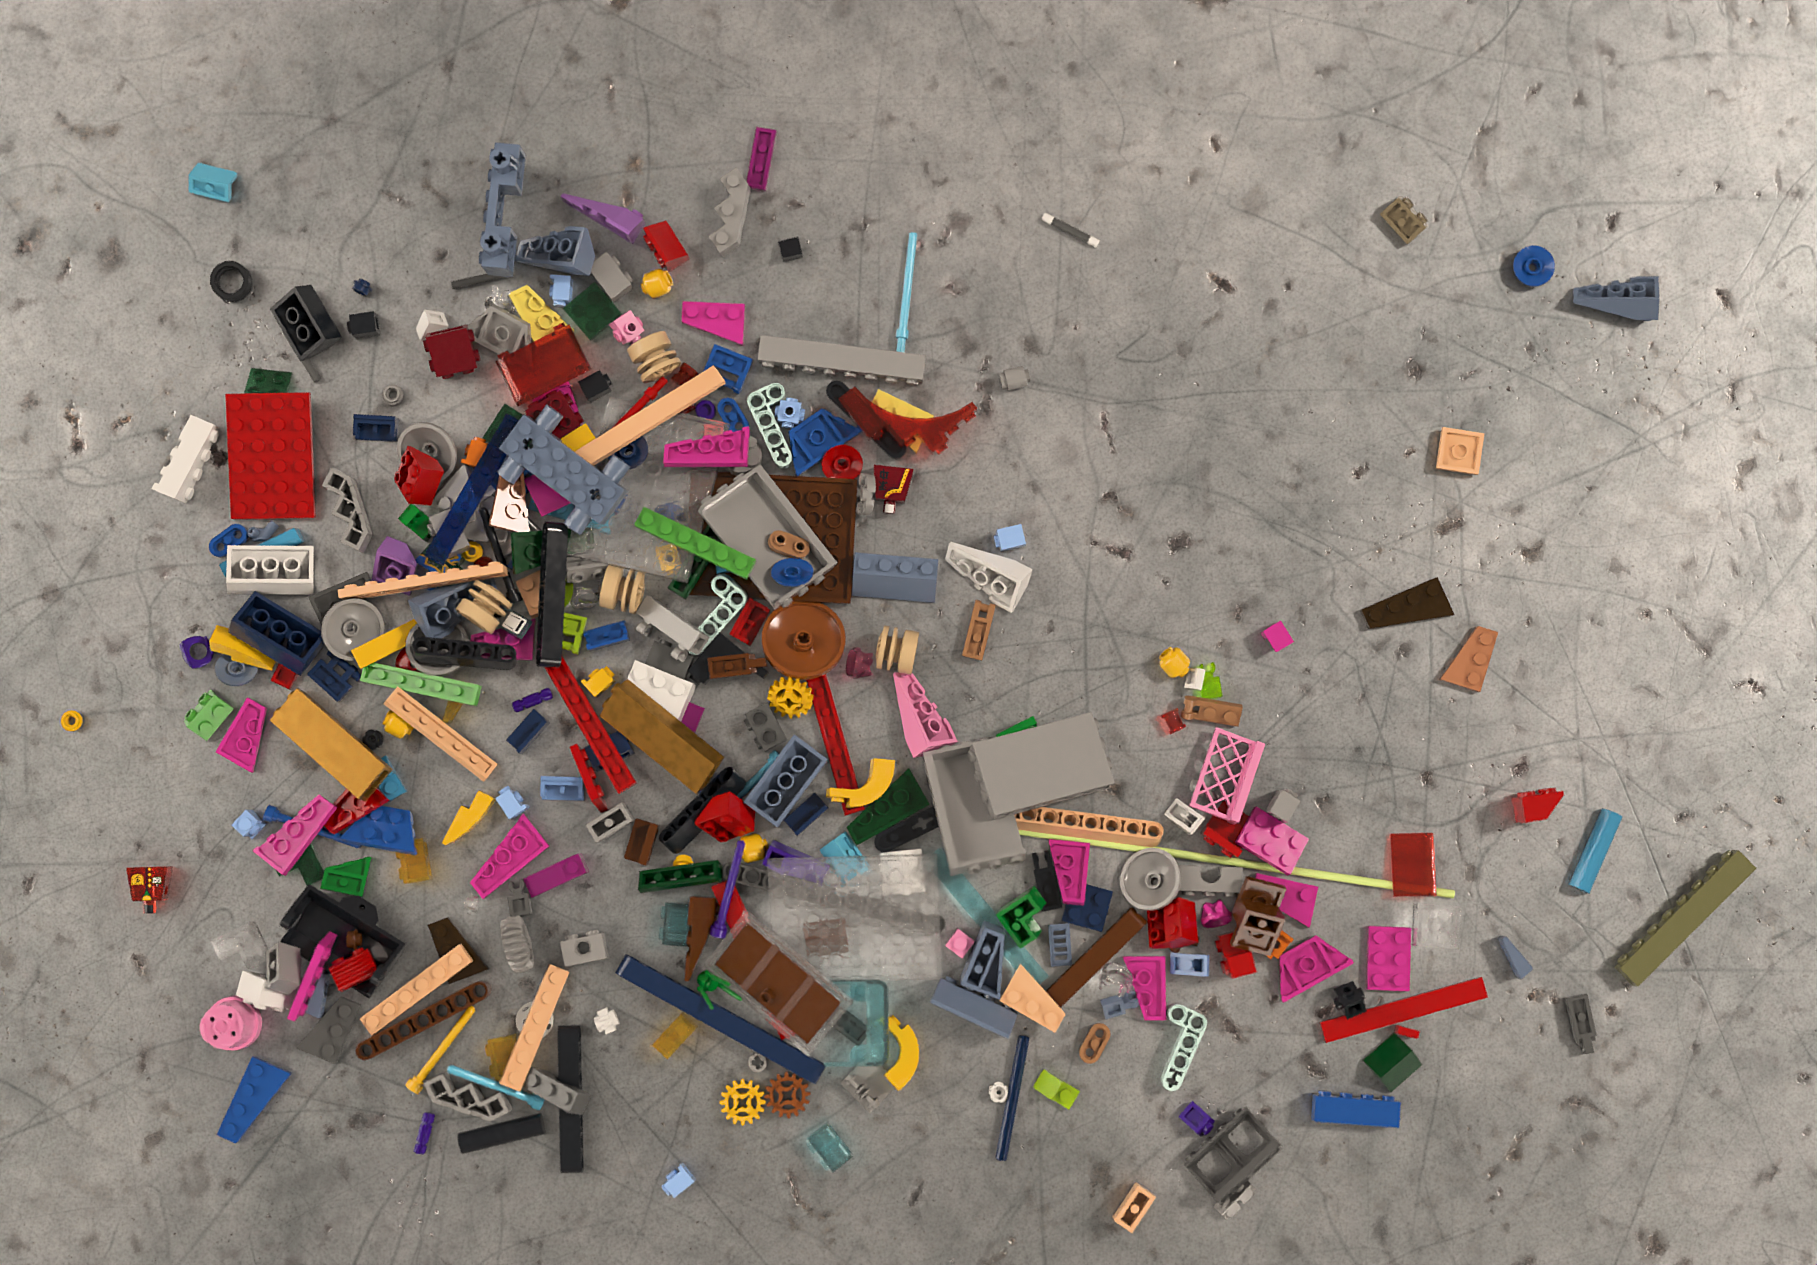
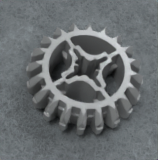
M520 916L507 917L501 921L500 925L502 945L506 959L514 973L526 972L534 966L533 949L526 924Z

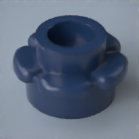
M359 278L358 281H353L352 290L356 293L367 296L369 292H372L371 284L366 280Z

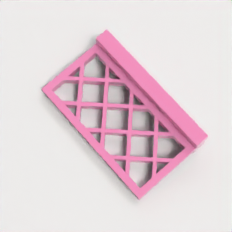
M1216 727L1189 807L1227 820V822L1234 825L1239 823L1265 744ZM1218 735L1226 736L1230 745L1220 749L1217 743ZM1240 742L1249 745L1247 753L1242 756L1239 755L1235 747ZM1231 747L1236 758L1226 762L1222 751ZM1218 753L1223 764L1213 768L1210 759L1212 755ZM1238 760L1241 771L1233 776L1228 764ZM1225 766L1230 778L1220 782L1215 770ZM1212 772L1217 784L1207 788L1203 779L1205 775ZM1231 780L1235 789L1233 793L1226 795L1221 784ZM1218 786L1223 798L1213 801L1208 790ZM1203 792L1206 793L1210 802L1206 806L1196 804L1198 795ZM1225 799L1228 806L1227 813L1218 812L1215 803Z

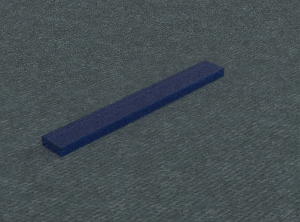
M506 413L424 554L425 557L442 566L446 563L507 457V454L500 450L499 447L519 420Z

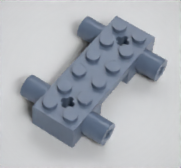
M495 142L494 149H491L489 156L492 169L488 171L490 190H486L485 199L488 202V209L484 210L483 222L486 223L485 231L481 233L480 245L483 252L480 251L479 264H481L488 275L513 277L517 236L511 227L502 226L505 195L522 196L526 155L518 144Z
M546 404L536 420L523 414L499 447L500 450L508 455V458L497 473L514 485L525 469L530 471L576 506L564 524L581 535L592 519L604 525L629 492L619 482L630 466L616 455L612 456L603 470L590 464L552 433L564 416ZM529 441H532L533 448H528ZM599 490H600V492H599V495L601 496L600 499L594 498V497H595V495H594L595 491H599Z

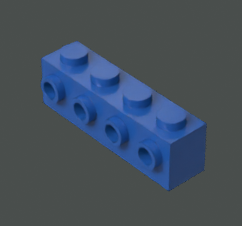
M1319 1090L1318 1094H1312L1311 1120L1314 1122L1399 1128L1401 1102L1395 1100V1096L1382 1095V1099L1374 1098L1372 1094H1361V1097H1352L1353 1093L1340 1092V1096L1331 1095V1091Z

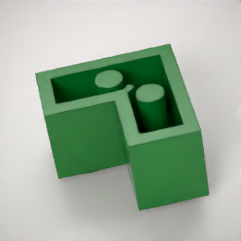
M1035 886L1002 906L996 913L997 918L1020 949L1037 939L1042 932V929L1032 916L1042 910L1046 901Z

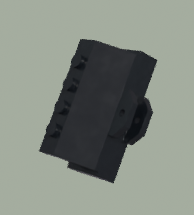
M310 884L307 885L280 922V926L288 930L281 939V943L300 948V956L309 962L312 959L317 944L329 932L337 934L330 956L323 966L324 971L330 975L331 973L328 968L333 966V961L344 957V959L352 957L351 953L355 951L354 948H347L348 931L357 929L358 933H362V945L358 946L357 949H369L378 968L370 979L352 988L369 999L400 958L406 943L376 926L379 919L376 906L358 895L344 897L338 902Z

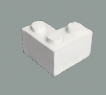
M242 971L236 996L243 998L244 1003L252 1004L255 1008L266 1009L269 1006L272 1007V1010L284 1012L285 1009H291L300 986L292 993L285 994L268 989L266 975Z

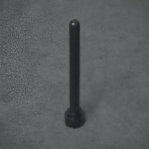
M482 507L480 515L496 561L507 567L495 529L488 526L490 520L488 509ZM508 570V576L502 578L507 590V597L505 598L513 604L522 601L523 598L518 589H515Z

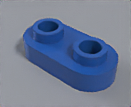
M723 398L719 401L717 405L718 413L729 430H732V432L739 431L735 429L738 423H741L743 427L749 426L748 420L734 399ZM726 406H731V407H732L731 412H729V413L725 412V411H724L725 407H726Z
M232 524L210 541L209 551L216 557H226L227 545H243L248 540V530L240 524ZM240 531L241 537L236 539L235 534ZM220 544H224V549L222 551H219L218 549Z

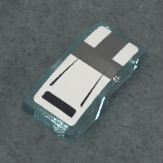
M500 606L506 615L494 614V617L500 623L497 627L522 640L533 622L511 609L508 610Z

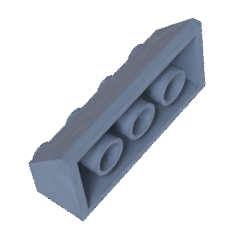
M855 552L852 596L935 603L938 559Z
M794 734L745 799L744 803L773 825L779 827L829 760Z
M946 976L945 979L940 978L930 999L932 1004L1009 1039L1018 1013L1014 1011L1015 1009L1004 1003L1003 1006L996 1003V998L987 994L980 996L976 994V990L957 985L958 981L949 976Z

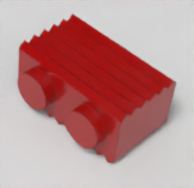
M359 948L351 953L352 957L347 959L341 957L332 962L333 966L328 969L340 992L372 977L378 967L369 949Z

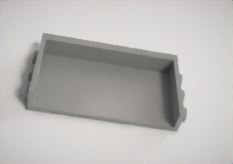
M758 465L745 475L740 473L733 479L734 482L731 485L724 484L717 490L718 494L715 496L709 495L700 502L702 505L698 512L724 545L756 559L749 577L775 610L780 606L784 609L793 602L792 598L798 595L801 597L809 590L808 586L812 583L816 586L825 579L823 575L832 570L837 561L764 468ZM781 530L803 538L808 542L810 550L802 560L807 561L813 567L814 573L810 581L799 586H784L772 578L771 569L773 565L780 560L789 558L769 548L768 539L774 531ZM777 538L779 543H783L781 538ZM796 545L798 550H803L802 546Z
M1092 712L971 745L968 757L970 762L975 765L976 771H974L976 782L981 784V799L983 803L987 804L991 820L1110 789L1115 784L1110 770L1112 769V763L1110 758L1106 757L1104 751L1106 748L1105 742L1099 736V724L1097 719L1093 718Z
M984 737L975 742L964 741L956 746L944 745L939 749L923 752V762L951 876L967 872L975 874L986 868L994 870L1005 864L1018 865L1026 860V850L1022 846L1015 815L991 820L987 804L983 803L981 799V784L976 782L974 771H976L975 765L970 762L968 757V751H970L973 743L992 739L991 737Z

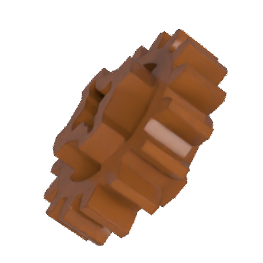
M785 1071L784 1077L778 1073L776 1075L777 1080L770 1079L772 1086H766L765 1088L770 1091V1093L764 1096L770 1099L766 1105L774 1107L772 1113L779 1111V1117H782L783 1113L787 1114V1118L791 1117V1113H794L797 1117L799 1116V1109L802 1111L806 1109L803 1104H809L810 1102L806 1096L811 1095V1092L805 1091L809 1084H802L803 1078L797 1079L795 1073L789 1076L788 1071ZM792 1081L793 1083L791 1085H783L781 1082ZM799 1087L802 1092L801 1100H799V1098L797 1097L796 1092ZM794 1088L791 1094L792 1099L787 1098L781 1102L784 1096L783 1091L788 1092ZM774 1089L779 1093L777 1102L774 1100ZM791 1104L794 1108L785 1109L782 1107Z

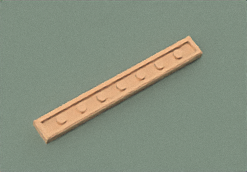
M713 365L575 452L595 466L726 384L725 380Z

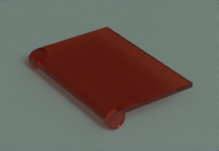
M1434 833L1390 834L1393 897L1437 896Z

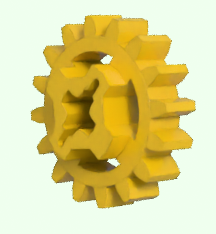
M782 676L780 681L774 680L773 686L770 685L767 700H770L769 706H775L774 712H782V717L788 714L790 719H792L793 715L800 718L801 713L806 715L808 709H811L814 697L811 694L812 688H806L807 682L801 684L798 678L792 680L789 677L788 680H785Z
M744 1078L741 1079L740 1084L733 1080V1087L727 1085L726 1089L728 1092L721 1093L725 1097L724 1100H720V1104L725 1105L721 1112L728 1113L727 1120L731 1117L734 1118L733 1124H736L738 1120L741 1121L742 1126H744L745 1120L752 1124L753 1117L756 1119L760 1118L758 1111L764 1112L765 1110L761 1107V1104L766 1103L765 1099H761V1096L765 1093L764 1091L758 1092L759 1084L755 1087L752 1086L753 1080H750L748 1084L745 1083ZM747 1088L749 1090L747 1092H740L737 1089ZM750 1095L746 1102L748 1106L742 1105L736 1109L740 1101L738 1098L744 1099ZM754 1095L757 1098L756 1108L752 1104V1098L754 1097ZM730 1096L734 1100V1106L732 1108H730L729 1106ZM738 1112H746V1113L749 1114V1115L740 1116V1115H737V1113H738Z

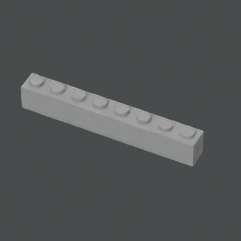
M765 335L760 337L758 362L766 368H774V365L783 366L782 369L791 371L795 370V368H802L807 373H815L818 370L824 371L823 374L835 376L836 373H843L848 378H856L859 375L865 376L866 380L876 381L877 378H883L886 382L898 383V380L906 381L907 385L913 386L923 383L926 355Z

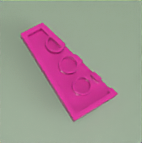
M747 426L739 431H724L723 434L712 437L711 435H706L698 440L688 439L665 444L664 467H748L750 428Z
M524 813L470 882L482 899L489 896L550 847Z
M329 932L317 944L287 1019L295 1022L299 1016L303 1017L308 1008L307 1000L315 992L316 986L314 985L322 975L324 963L330 956L337 934Z

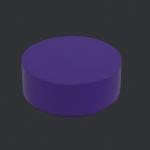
M702 400L696 405L695 413L701 421L708 422L716 416V407L711 401Z

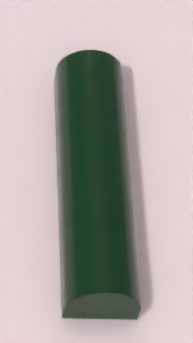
M707 525L702 534L722 543L711 527ZM689 553L669 584L668 589L686 600L710 562Z
M719 860L639 871L638 891L640 893L722 882L723 868Z

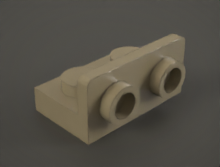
M1399 196L1380 215L1408 245L1429 226L1426 223L1428 219L1421 212L1417 213L1412 208L1414 204L1408 197L1403 198Z

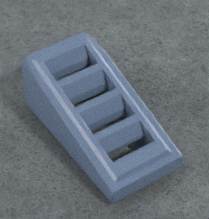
M1069 923L1047 924L1051 967L1072 965ZM1065 930V934L1053 935V931ZM1054 939H1065L1066 943H1054ZM1066 947V951L1054 952V948ZM1067 955L1065 960H1055V956Z
M1506 936L1498 938L1517 979L1524 978L1533 970V967Z
M327 972L322 973L319 980H317L315 992L307 1002L308 1008L306 1013L316 1018H322L324 1015L330 974Z

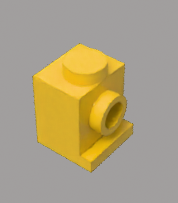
M606 666L600 670L598 668L595 669L588 676L590 678L588 681L583 679L581 682L594 697L598 698L616 681L612 678L615 674Z

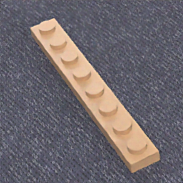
M490 562L485 567L471 565L466 570H459V568L448 569L447 573L439 574V572L433 571L421 577L418 575H408L406 579L402 580L388 578L383 583L369 581L365 582L364 586L358 587L356 584L344 586L345 589L338 590V597L342 600L348 598L364 599L508 576V569L500 562Z

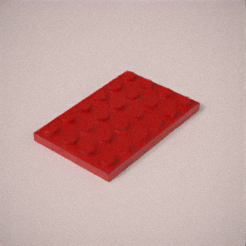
M311 392L225 394L231 519L315 518Z

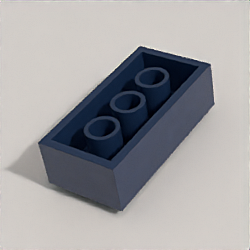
M256 591L253 592L231 619L229 627L230 634L300 676L324 646L319 629Z

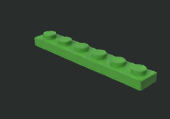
M643 507L634 524L636 528L746 580L756 563V559L646 507Z
M372 663L364 667L360 678L361 682L393 689L399 687L403 691L472 706L478 705L482 688L481 685L439 676H430L421 672L378 663Z

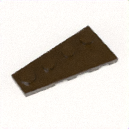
M1438 577L1360 610L1368 629L1455 615Z

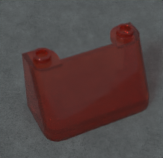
M563 322L553 327L554 332L512 353H509L507 350L497 355L498 360L495 363L517 407L593 369L570 324L565 325Z

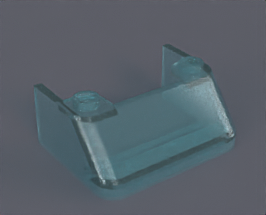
M824 980L825 985H850L852 998L859 1002H866L867 1044H859L853 1047L850 1053V1062H824V1066L884 1065L889 1059L888 985L882 980Z

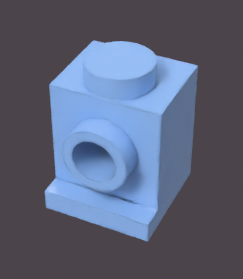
M550 274V280L554 283L550 285L549 295L554 301L553 306L566 307V304L572 305V277Z
M509 786L498 792L499 796L495 798L509 819H514L530 808L528 804L523 805L521 803L524 800L517 790L514 792Z
M245 810L232 824L243 837H250L251 839H254L267 825L253 810Z
M684 1163L679 1165L678 1169L680 1171L677 1172L675 1169L666 1176L667 1181L661 1186L668 1196L672 1195L675 1198L696 1180Z

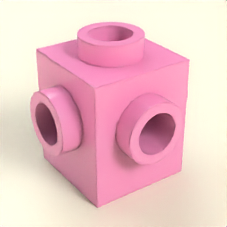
M631 310L625 312L609 324L614 331L613 336L623 345L628 342L631 345L641 339L639 334L645 331L642 327V321L637 316H634Z

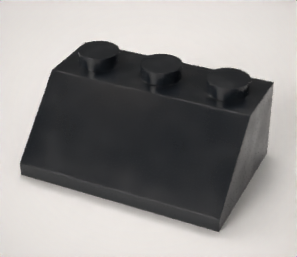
M312 285L295 286L270 308L300 362L329 349L342 338Z

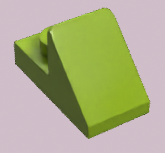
M1045 1069L1042 1070L1033 1085L1034 1089L1069 1110L1080 1093L1079 1090Z

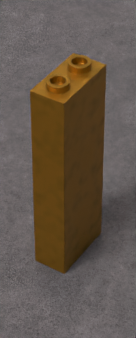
M627 679L621 684L619 682L615 684L611 690L612 696L607 698L602 704L604 709L599 716L695 794L706 787L725 757L630 680Z
M298 688L287 696L286 702L274 711L273 717L270 719L275 726L355 797L366 802L393 770L313 698Z

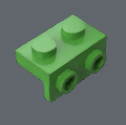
M210 689L208 693L205 692L201 695L197 706L186 713L184 723L187 728L207 741L234 708Z

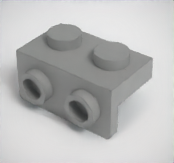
M604 553L568 557L566 563V582L578 583L586 580L603 579L609 565L605 561Z

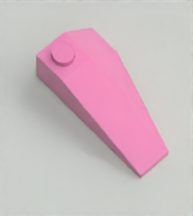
M895 672L893 677L904 736L913 758L922 757L923 752L936 750L944 745L951 746L956 744L958 741L950 723L946 718L942 719L935 710L938 707L934 702L930 703L924 695L925 689L913 673L909 675Z

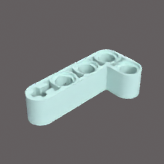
M772 383L752 392L747 398V403L774 463L780 469H787L793 462L792 454L770 409L779 405L781 400H785L786 394L782 385ZM778 389L782 392L781 396L776 399L772 398L770 393ZM760 398L763 400V403L760 407H754L751 405L752 400ZM765 416L770 417L771 423L768 426H763L760 424L761 418ZM772 435H777L780 437V441L778 444L772 445L769 443V438ZM781 449L785 457L789 456L786 458L787 462L778 461L780 456L777 450Z
M724 573L718 574L711 583L712 590L723 600L698 627L700 631L710 637L702 651L743 607L748 598L745 589ZM724 579L727 582V588L720 589L716 584L717 580ZM732 594H741L743 601L740 603L734 602ZM725 608L729 612V617H720L718 610ZM712 624L715 627V632L712 634L707 633L705 625Z
M1174 1003L1167 1008V1017L1175 1024L1182 1026V1029L1160 1079L1161 1084L1168 1091H1176L1181 1086L1207 1026V1020L1202 1014L1181 1004ZM1175 1008H1181L1182 1016L1179 1019H1173L1172 1011ZM1198 1016L1202 1022L1198 1028H1194L1191 1025V1020ZM1186 1036L1193 1038V1044L1190 1047L1183 1046L1182 1042ZM1181 1055L1184 1057L1185 1062L1182 1066L1177 1067L1174 1064V1059ZM1172 1067L1176 1071H1179L1180 1074L1178 1075L1175 1072L1173 1078L1176 1080L1175 1084L1171 1083L1170 1086H1168V1082L1166 1081L1167 1077H1172L1174 1073L1172 1070H1170V1068Z

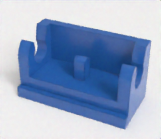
M625 620L583 632L588 651L630 641Z

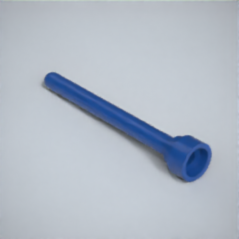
M268 805L263 821L286 823L294 817L282 814L277 807ZM323 827L317 834L355 848L361 847V845L343 842L340 839L343 834L336 833L334 835Z

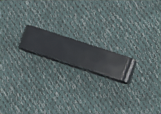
M418 637L412 643L413 657L419 662L497 670H511L517 663L516 650L510 645L432 637ZM420 647L427 648L424 652L417 651ZM441 649L448 650L446 654H440L438 651ZM462 651H467L470 653L467 656L460 655ZM484 653H488L491 655L489 658L481 657V655ZM505 655L512 657L510 660L502 659Z
M732 767L723 769L662 830L659 835V841L672 853H680L702 831V829L695 825V820L710 800L717 795L729 791L737 796L746 785L745 779Z

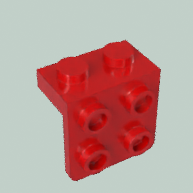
M1226 801L1221 802L1217 808L1218 812L1227 813L1228 806ZM1242 812L1239 823L1234 825L1227 822V820L1212 815L1200 834L1205 836L1203 840L1211 846L1216 844L1222 848L1220 852L1230 859L1232 856L1238 858L1242 853V847L1235 842L1249 816Z

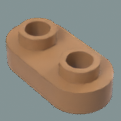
M781 530L774 531L768 539V546L772 551L789 558L804 559L810 550V546L805 539ZM777 538H781L783 543H779ZM796 545L802 546L803 550H798Z
M1096 1023L1092 1025L1080 1046L1079 1056L1085 1063L1092 1064L1098 1061L1107 1045L1111 1033L1105 1024ZM1097 1030L1103 1031L1102 1037H1096L1095 1033ZM1088 1048L1093 1049V1054L1091 1056L1086 1055V1050Z

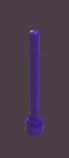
M739 840L736 844L718 918L710 928L709 934L716 938H726L728 928L725 921L745 847L743 840Z

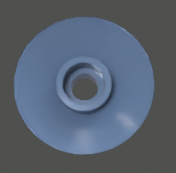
M226 654L221 655L215 664L217 678L229 686L245 685L252 681L258 672V667L232 661L231 656Z

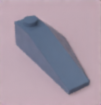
M575 226L566 227L564 231L560 232L552 231L550 235L544 237L536 236L520 241L515 256V261L518 263L590 276L595 259L588 229Z
M1637 276L1630 278L1629 282L1620 283L1618 280L1611 281V284L1607 286L1594 284L1573 288V303L1634 320H1658L1660 301L1659 276Z
M494 578L478 580L497 589ZM475 581L442 586L408 600L413 617L426 637L443 638L451 634L455 630L454 627L462 620H466L455 609L463 598L470 601L474 600L468 590L473 589L479 593V590L473 585Z

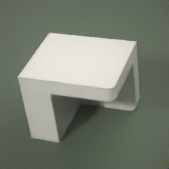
M424 309L416 327L420 342L426 340L427 333L447 329L448 324L444 313Z

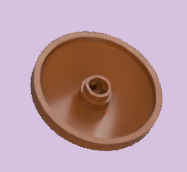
M793 601L784 609L780 606L767 618L762 630V649L767 661L779 673L800 680L818 678L830 672L840 661L845 648L844 626L837 614L820 602Z

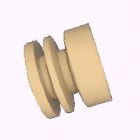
M665 331L650 334L638 340L627 349L633 364L642 363L637 368V372L642 374L640 378L643 383L659 380L662 376L666 377L682 364L679 358H675L677 355L675 350L666 351L672 344Z
M609 564L601 587L600 607L614 610L618 601H620L622 612H626L629 605V613L636 614L644 596L645 572L638 571L634 579L635 570L630 569L627 577H624L623 567Z
M476 580L473 585L479 590V593L469 589L468 592L474 600L470 601L463 598L455 610L485 632L492 634L500 624L494 617V614L505 616L506 613L500 606L510 610L512 604L500 591L489 584Z
M884 625L877 643L875 654L876 668L882 669L883 660L888 661L887 670L890 671L893 662L898 663V673L911 675L919 632L905 630L903 637L898 638V628H894L893 636H888L889 626Z

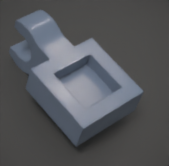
M1134 990L1126 992L1123 998L1121 994L1100 1000L1106 1020L1126 1014L1125 1009L1139 1006Z

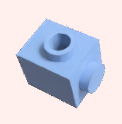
M1021 524L997 529V535L993 536L996 548L1000 547L1001 552L1026 545Z

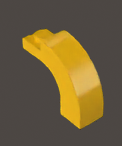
M871 759L868 779L861 788L855 790L828 788L826 789V798H831V802L844 803V799H846V808H856L875 801L887 790L891 783L895 760Z
M886 1014L880 1021L896 1038L899 1045V1056L896 1063L884 1076L899 1091L915 1073L919 1061V1046L917 1038L908 1024L901 1029L899 1027L901 1025L899 1020L894 1015L890 1017Z

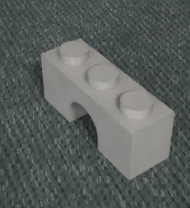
M1179 865L1181 870L1179 891H1182V895H1194V891H1202L1203 896H1215L1216 892H1224V896L1236 897L1242 887L1243 867L1219 866L1218 878L1214 882L1207 883L1201 877V866Z

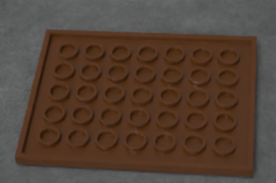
M691 470L688 528L701 534L703 533L708 523L698 512L702 505L700 502L709 495L713 497L718 494L717 490L724 484L731 485L736 475L731 474V472ZM769 475L837 561L834 568L823 575L825 577L823 581L816 586L812 583L808 586L809 590L801 597L796 595L792 600L851 604L858 479ZM709 563L689 594L690 596L719 597L711 587L713 579L718 575L716 574V566ZM731 572L724 573L745 589L748 595L747 599L750 597L751 599L767 600L750 577L746 580ZM724 579L717 580L716 584L720 589L727 588V582ZM739 593L732 594V598H743Z

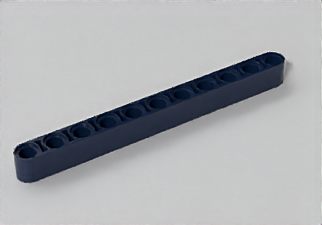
M625 954L615 972L627 981L813 1084H817L826 1067L823 1062L713 1001L711 1002L714 1009L711 1010L702 995L628 954Z

